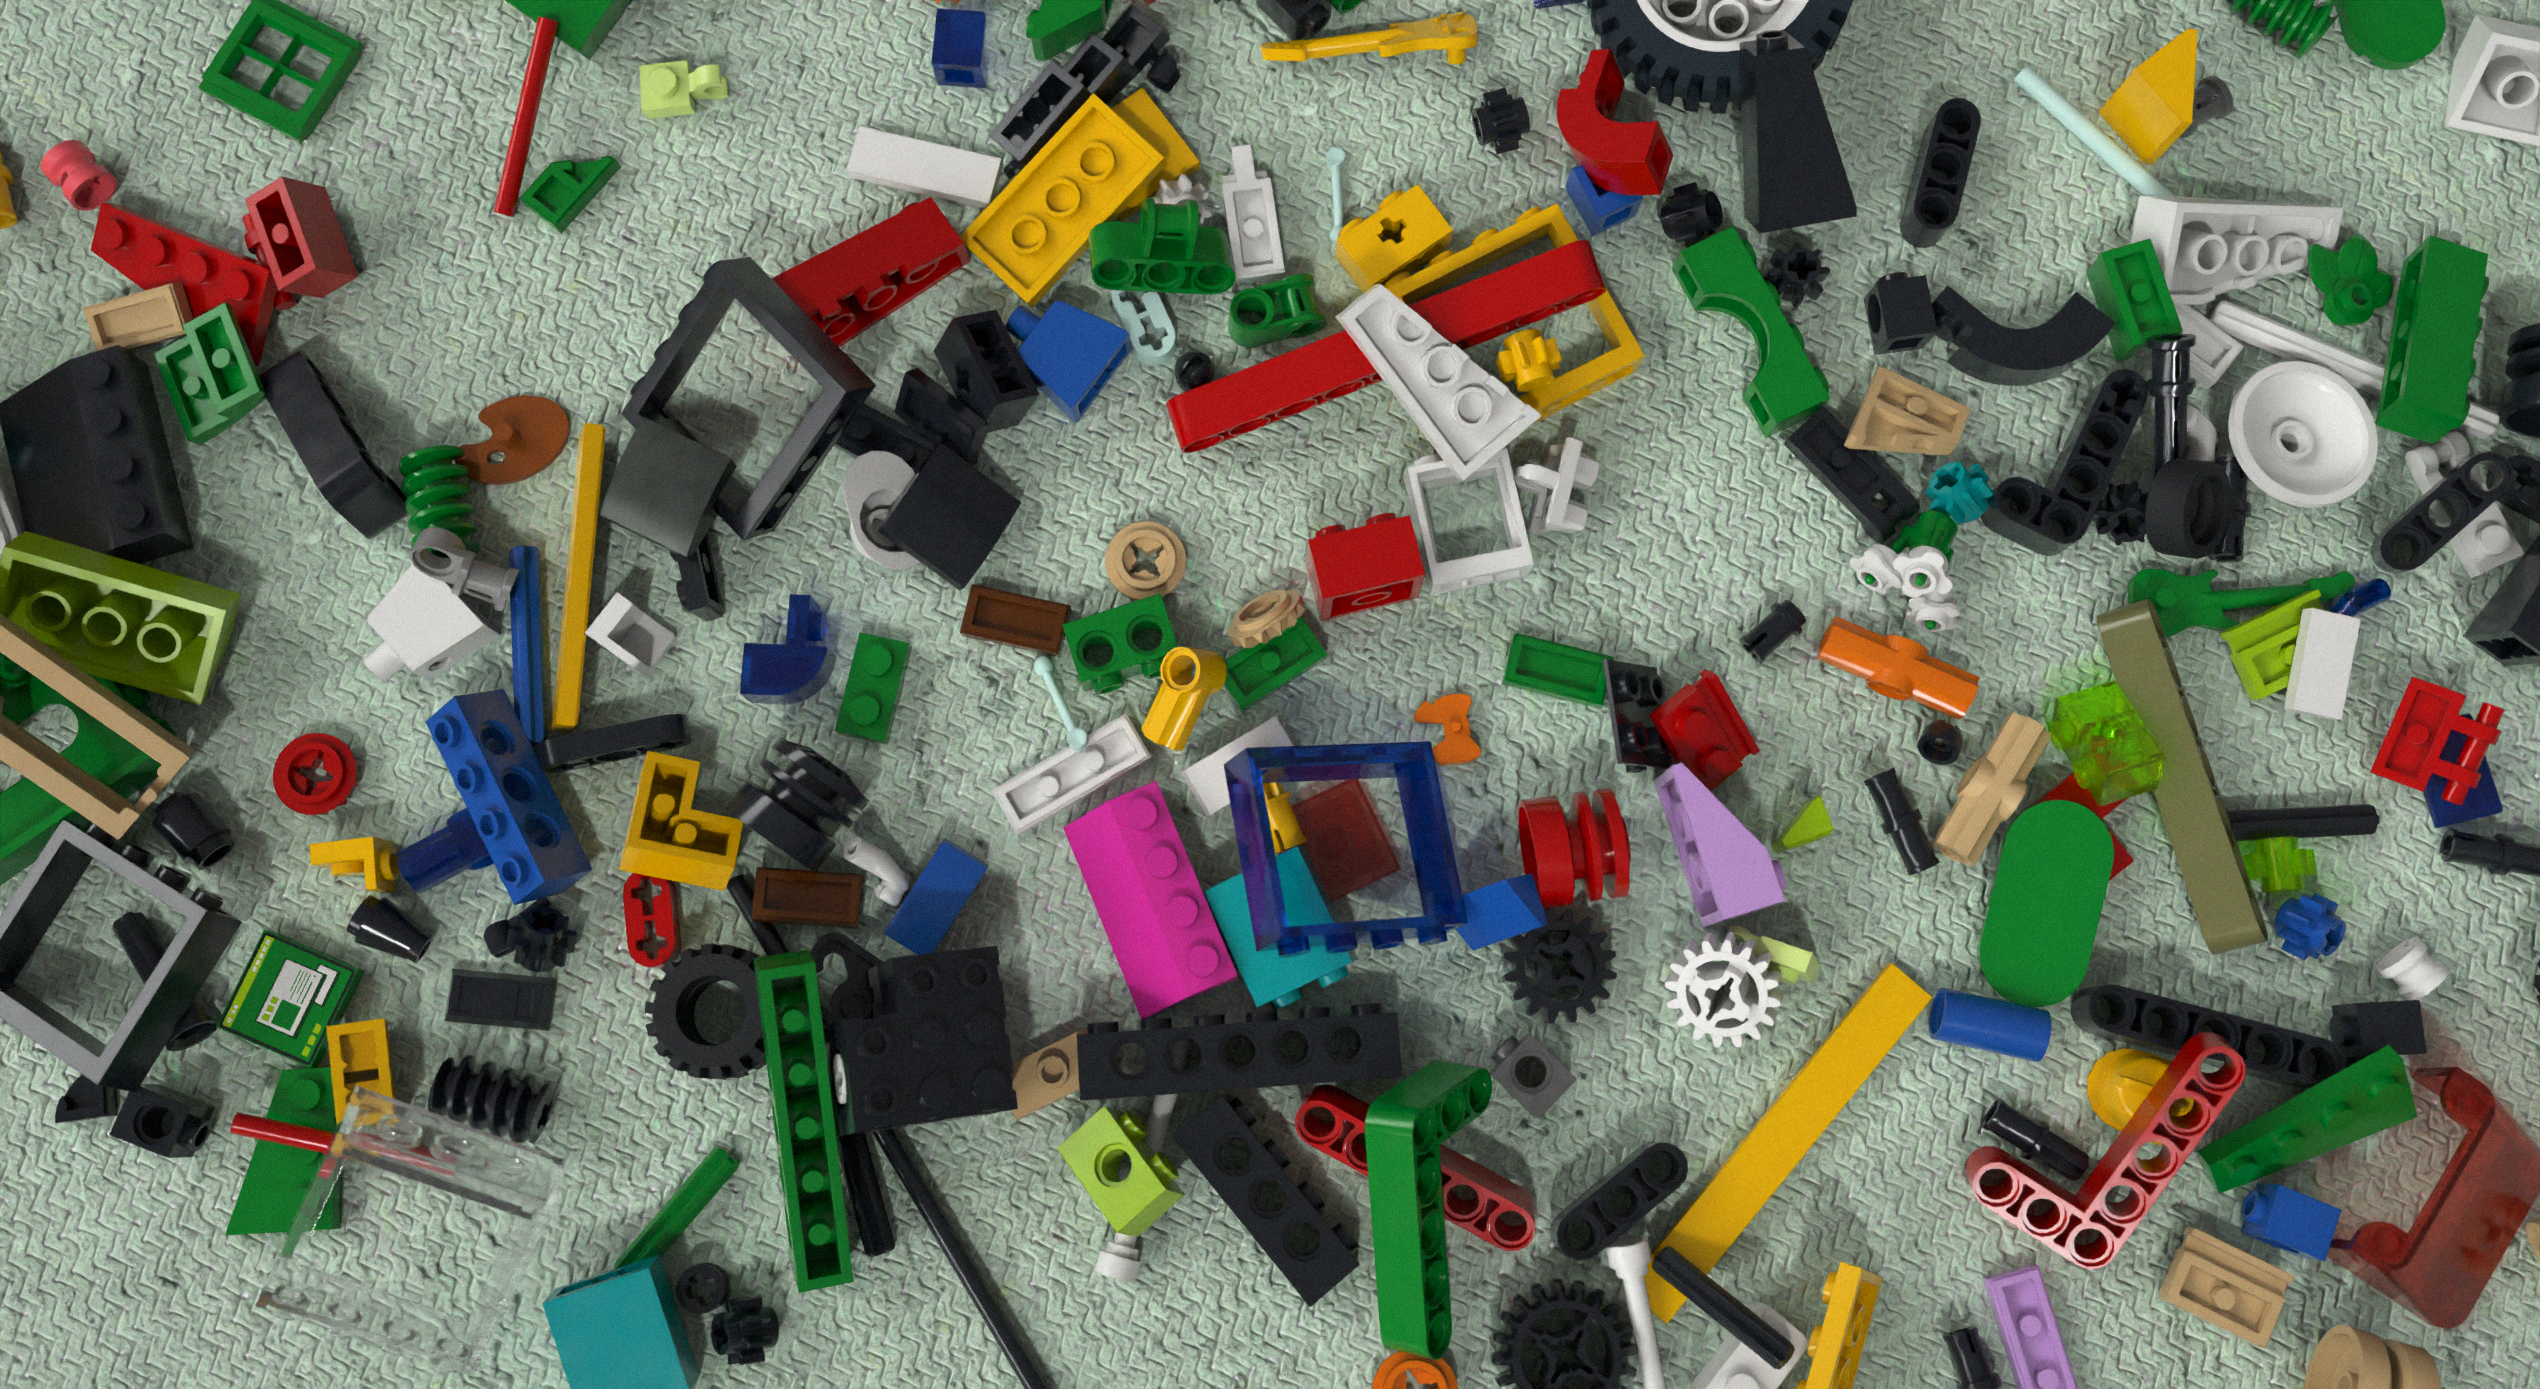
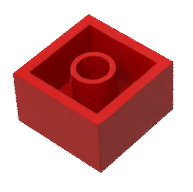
M1383 513L1365 521L1366 526L1346 530L1345 525H1333L1315 532V538L1308 539L1306 567L1320 621L1419 597L1425 578V571L1410 515L1396 518L1395 513Z

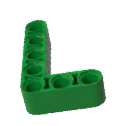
M1440 1060L1432 1061L1377 1097L1367 1111L1365 1141L1381 1340L1386 1348L1438 1360L1445 1354L1452 1335V1318L1439 1145L1482 1115L1487 1109L1492 1094V1080L1489 1071L1483 1067Z

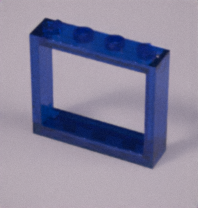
M1431 741L1245 748L1223 764L1256 951L1277 950L1280 958H1288L1309 953L1311 951L1310 947L1325 946L1326 953L1335 954L1358 948V943L1372 942L1374 950H1382L1403 945L1405 943L1404 939L1418 938L1419 946H1429L1448 941L1447 933L1468 923ZM1396 777L1424 916L1288 927L1263 783Z

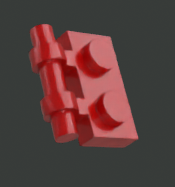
M2412 677L2370 773L2421 792L2425 791L2433 773L2448 779L2440 799L2462 806L2470 787L2476 789L2482 777V774L2477 773L2489 745L2496 746L2502 731L2498 730L2497 727L2505 709L2483 702L2475 721L2462 717L2459 713L2467 697L2466 695ZM2451 731L2468 736L2456 764L2439 759Z

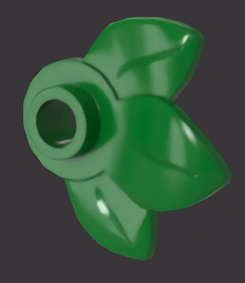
M2361 234L2351 236L2342 245L2338 253L2316 243L2309 246L2308 264L2312 282L2325 293L2323 309L2326 316L2334 324L2339 326L2360 325L2371 318L2374 309L2382 308L2389 302L2393 293L2392 276L2387 272L2377 270L2378 257L2376 250Z

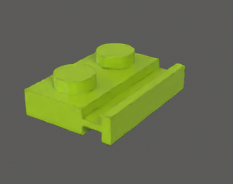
M2319 589L2306 591L2219 633L2222 640H2227L2232 651L2229 655L2250 700L2263 699L2288 686L2302 610L2307 608L2323 610L2318 599L2321 597Z

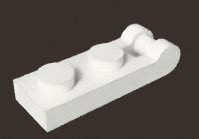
M2451 431L2433 446L2421 445L2408 451L2405 455V462L2424 495L2443 478L2438 470L2439 465L2443 463L2449 473L2459 463L2470 458V448L2466 438L2460 432ZM2473 466L2470 472L2472 484L2479 490L2488 491L2476 467ZM2434 500L2430 508L2441 527L2449 526L2454 516L2453 509L2445 501ZM2495 501L2449 541L2470 579L2525 554Z

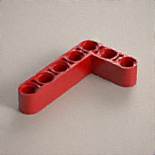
M2202 1032L2192 1036L2184 1044L2076 1195L2005 1150L1995 1146L1978 1148L1969 1155L1966 1162V1175L1972 1191L1982 1205L2076 1265L2085 1269L2102 1268L2115 1258L2241 1086L2246 1075L2245 1063L2239 1053L2222 1036L2213 1032ZM2214 1053L2225 1054L2224 1065L2218 1071L2212 1073L2201 1071V1065L2208 1055ZM2182 1097L2194 1099L2192 1109L2187 1114L2182 1116L2169 1115L2171 1104ZM2145 1143H2162L2161 1151L2156 1157L2151 1159L2137 1158L2139 1148ZM1990 1169H2001L2007 1172L2005 1179L1995 1186H1987L1980 1182L1982 1175ZM2118 1185L2131 1187L2129 1195L2124 1200L2119 1202L2105 1200L2111 1188ZM2041 1198L2053 1201L2051 1209L2045 1214L2032 1215L2027 1212L2029 1205L2034 1200ZM2096 1229L2100 1231L2098 1238L2090 1244L2080 1245L2074 1242L2076 1235L2082 1230Z

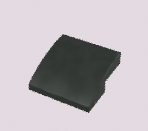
M643 417L618 463L606 493L600 515L604 519L691 560L716 518L711 508L737 466L731 458Z

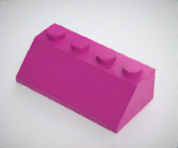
M1157 781L1113 798L1064 827L1141 1020L1238 980V975Z

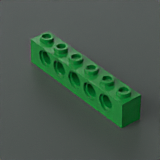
M809 950L753 958L791 1266L798 1293L852 1283L854 1280L815 961Z

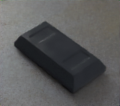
M452 969L444 1021L550 1031L557 978Z

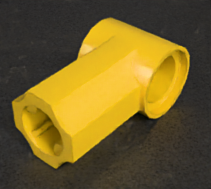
M1176 647L1165 655L1160 667L1163 683L1141 728L1144 732L1143 736L1156 744L1175 751H1183L1208 696L1215 694L1222 688L1227 676L1226 664L1223 658L1217 652L1211 650ZM1195 663L1196 675L1195 678L1192 679L1191 670L1192 666Z

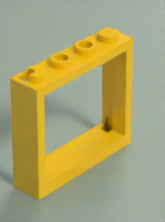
M1557 203L1544 210L1541 207H1534L1522 213L1515 220L1514 225L1500 232L1497 228L1489 229L1473 239L1471 246L1457 253L1453 250L1442 252L1428 263L1427 268L1413 275L1410 272L1398 274L1391 278L1384 287L1407 305L1545 235L1549 237L1554 248L1579 240ZM1607 290L1604 294L1586 304L1613 350L1555 378L1553 382L1542 388L1532 390L1518 397L1522 402L1529 404L1542 415L1534 423L1637 372L1645 355Z

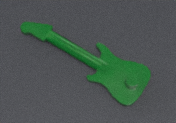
M2145 569L2137 572L2129 581L2128 604L2149 598L2157 611L2165 636L2168 638L2185 629L2196 627L2222 632L2240 623L2225 617L2222 610L2277 606L2309 590L2319 589L2321 597L2318 599L2322 605L2350 590L2354 586L2355 579L2350 572L2342 571L2332 577L2310 578L2304 581L2303 584L2212 591L2210 583L2218 575V572L2214 569L2207 570L2197 576H2181L2165 570Z

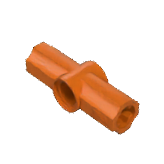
M1837 616L1831 620L1817 649L1816 659L1867 680L1866 685L1873 691L1896 700L1907 701L1912 699L1956 719H1961L1965 716L1979 688L1978 681L1980 677L1929 656V651L1923 645L1898 635H1886L1884 637Z

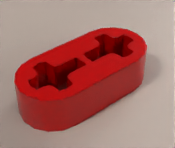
M633 873L628 877L623 888L629 953L636 963L648 968L661 969L669 960L675 961L681 951V932L676 888L671 880ZM647 880H650L653 885L662 888L661 895L653 897L654 914L650 915L648 902L638 899V891L646 889ZM651 923H655L657 936L667 939V947L660 948L658 950V958L655 959L653 953L643 950V942H648L652 938Z

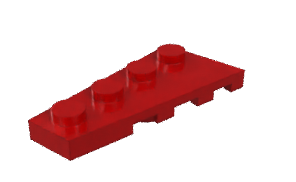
M101 202L91 251L145 291L171 283H182L193 319L223 303L230 304L255 366H259L278 291L270 266L121 205Z

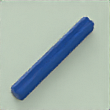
M523 545L515 546V548L510 549L508 552L509 568L512 567L519 570L510 592L514 711L531 745L534 746L548 739L541 564L538 548Z

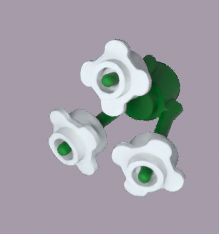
M1938 511L1923 512L1920 514L1914 527H1903L1897 541L1890 548L1875 544L1868 548L1863 556L1855 554L1850 559V565L1857 571L1856 574L1859 581L1868 589L1877 591L1879 594H1886L1890 587L1901 588L1904 594L1912 597L1908 603V607L1912 610L1907 611L1905 619L1910 623L1929 632H1941L1957 627V620L1954 617L1960 615L1961 608L1956 605V597L1949 592L1954 582L1952 577L1947 575V570L1954 554L1951 545L1958 532L1956 522L1948 515ZM1906 547L1910 548L1908 554L1901 553Z

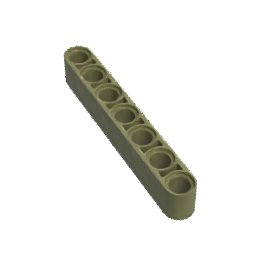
M2147 598L2098 614L2096 617L2099 632L2203 937L2210 952L2216 955L2268 942V933L2162 624L2152 601Z

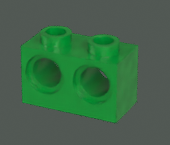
M1161 593L1062 624L1083 690L1086 692L1094 689L1097 695L1120 689L1125 685L1123 679L1142 673L1145 679L1161 676L1160 667L1163 658L1170 650L1178 647ZM1146 629L1156 630L1163 637L1160 645L1150 651L1141 650L1134 644L1136 636ZM1096 645L1110 647L1113 650L1112 659L1106 665L1100 667L1088 664L1086 662V654L1092 647Z

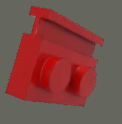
M1704 669L1700 673L1701 678L1693 685L1687 683L1654 710L1649 717L1676 763H1683L1711 792L1743 766L1741 761L1749 754L1755 756L1760 750L1717 674Z

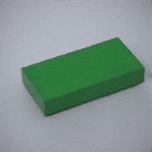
M1514 633L1502 685L1601 709L1607 691L1603 660H1614V657Z

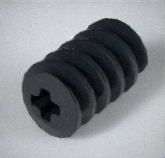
M467 1054L458 1067L454 1066L453 1058H448L442 1063L434 1078L428 1098V1110L431 1115L444 1117L448 1114L451 1122L463 1124L468 1121L471 1128L476 1130H484L488 1127L492 1135L503 1137L509 1134L511 1141L516 1143H524L528 1139L530 1143L537 1141L552 1112L556 1087L554 1081L547 1080L537 1093L534 1092L535 1075L527 1074L519 1086L514 1085L516 1071L513 1068L507 1067L497 1080L494 1079L496 1064L492 1061H487L478 1073L475 1072L476 1056Z

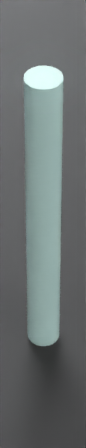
M2028 65L2015 77L2013 81L2142 195L2174 196L2170 190Z

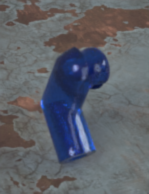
M2372 579L2348 590L2329 612L2354 617L2386 602L2391 596L2390 586L2383 579Z

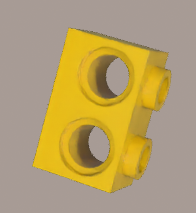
M381 1018L326 1026L337 1134H349L399 1125L388 1019Z

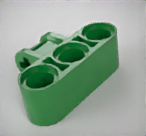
M1145 197L1139 223L1110 221L1098 224L1091 229L1088 241L1092 279L1096 285L1109 290L1202 295L1220 294L1231 288L1235 282L1230 238L1220 228L1198 226L1199 213L1196 200H1187L1185 205L1155 203L1153 198Z

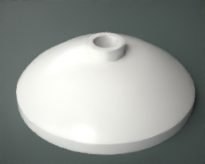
M2286 361L2270 365L2250 377L2238 390L2231 404L2228 431L2232 450L2239 465L2256 486L2281 502L2305 508H2319L2336 504L2358 491L2373 471L2378 454V435L2369 407L2349 382L2325 367L2302 361ZM2281 442H2283L2287 446L2288 450L2284 448Z

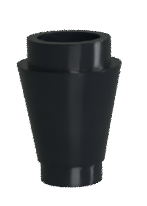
M369 895L360 904L346 929L347 932L356 936L355 943L408 959L415 964L425 955L434 936L425 932L421 926L389 899L384 897L379 900L372 895Z

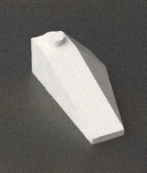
M2139 195L2131 244L2151 239L2173 304L2202 305L2216 300L2215 296L2233 289L2244 290L2255 286V281L2275 274L2286 275L2308 267L2309 246L2314 243L2335 252L2344 208L2199 197Z

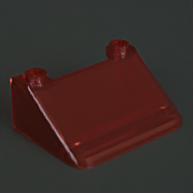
M2417 1068L2411 1078L2439 1096L2441 1106L2446 1115L2468 1131L2408 1233L2388 1222H2368L2358 1228L2351 1240L2332 1238L2327 1257L2427 1324L2449 1329L2461 1325L2467 1319L2540 1192V1147L2488 1087L2461 1068Z

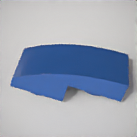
M944 838L883 934L917 955L933 953L989 865Z

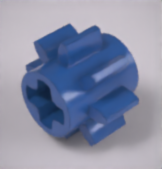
M2316 893L2312 897L2302 894L2300 900L2296 898L2287 900L2279 909L2274 921V929L2278 936L2286 939L2281 949L2304 961L2308 956L2318 959L2320 954L2328 956L2335 952L2346 932L2345 922L2341 920V917L2334 914L2339 904Z

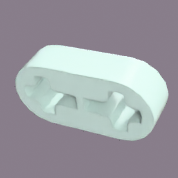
M1112 290L1111 296L1115 313L1122 328L1130 335L1131 347L1138 360L1152 366L1161 365L1169 361L1176 350V335L1158 292H1146L1142 295L1144 312L1137 314L1131 301L1123 302L1127 299L1126 291ZM1136 291L1138 294L1144 293V291ZM1150 323L1157 337L1165 335L1161 339V349L1154 350L1150 344L1142 346L1146 342L1143 326Z

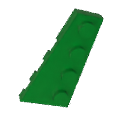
M2387 1045L2197 1150L2207 1179L2220 1194L2418 1117L2403 1059L2390 1045Z

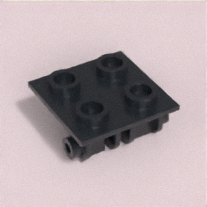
M1609 659L1603 660L1618 764H1625L1626 773L1643 772L1647 770V767L1669 769L1671 767V752L1649 717L1654 710L1662 705L1665 699L1664 685L1657 674V668Z

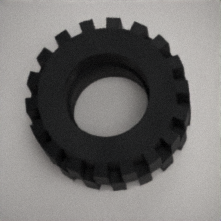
M711 943L702 944L699 950L689 948L679 953L681 960L678 962L669 960L661 968L666 973L662 980L654 979L649 990L656 992L654 1002L646 1001L645 1013L652 1014L653 1023L646 1024L648 1036L657 1038L659 1043L653 1047L659 1056L668 1057L670 1059L668 1065L677 1071H685L689 1073L688 1076L706 1079L726 1080V1078H740L749 1075L748 1071L752 1069L759 1070L765 1066L766 1056L753 959L758 958L760 955L727 944L722 946ZM721 980L730 981L743 994L746 1006L745 1018L741 1028L731 1039L722 1044H712L707 1042L696 1028L694 1021L695 1005L699 996L707 987Z

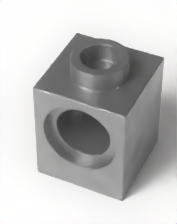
M1531 1034L1524 1035L1520 1040L1511 1035L1491 1056L1497 1064L1489 1072L1490 1075L1534 1118H1541L1577 1080ZM1523 1057L1535 1059L1541 1067V1079L1532 1088L1521 1085L1515 1076L1516 1064Z

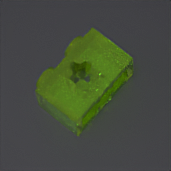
M2115 680L2056 698L2052 721L2048 723V732L2052 735L2050 739L2057 750L2064 751L2072 763L2076 781L2081 788L2090 791L2099 806L2158 789L2166 755Z

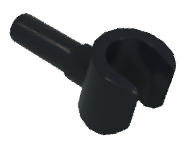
M1157 53L1149 62L1152 67L1146 74V77L1153 86L1164 93H1169L1179 80L1180 73L1177 70L1174 57L1168 53H1162L1161 55Z
M546 897L541 898L522 912L528 913L534 908L550 907L552 904ZM519 914L517 916L514 915L509 920L495 922L486 928L484 940L494 957L500 958L516 950L506 947L509 926H517Z

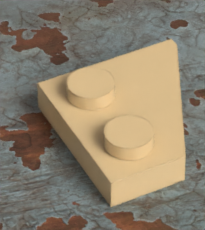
M1879 366L1871 378L1844 446L1860 450L1949 456L1958 445L1971 408Z

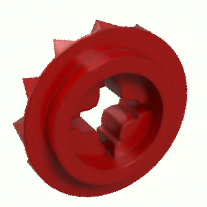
M324 733L306 734L291 741L279 754L273 770V784L280 800L291 810L304 815H328L329 811L347 804L346 798L351 790L359 786L356 780V768L360 764L354 758L349 749L350 746L340 739ZM321 761H324L323 770L334 776L333 781H319L315 789H312L314 781L307 778V775L299 773L300 769H318Z

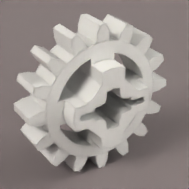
M1712 932L1706 933L1702 941V948L1694 941H1689L1683 950L1685 956L1676 955L1670 966L1675 973H1670L1665 981V988L1676 991L1670 995L1666 1003L1667 1007L1671 1009L1681 1008L1682 1010L1676 1022L1678 1026L1681 1027L1692 1023L1696 1026L1693 1039L1698 1041L1705 1033L1713 1035V1045L1717 1048H1720L1724 1037H1731L1736 1048L1742 1047L1746 1032L1754 1039H1760L1765 1029L1763 1024L1773 1026L1778 1014L1773 1007H1780L1784 992L1774 989L1779 985L1782 978L1781 971H1767L1766 969L1771 961V954L1768 952L1758 957L1752 953L1755 941L1751 938L1743 947L1735 945L1736 939L1733 932H1728L1723 943H1717ZM1714 960H1725V961L1716 962V963H1713V962H1712V961H1714ZM1747 972L1754 979L1756 986L1750 983ZM1729 978H1733L1730 990L1726 995L1723 994L1721 999L1716 1002L1715 998L1719 992L1718 989L1722 985L1725 986ZM1692 994L1697 996L1700 1006L1697 1004Z

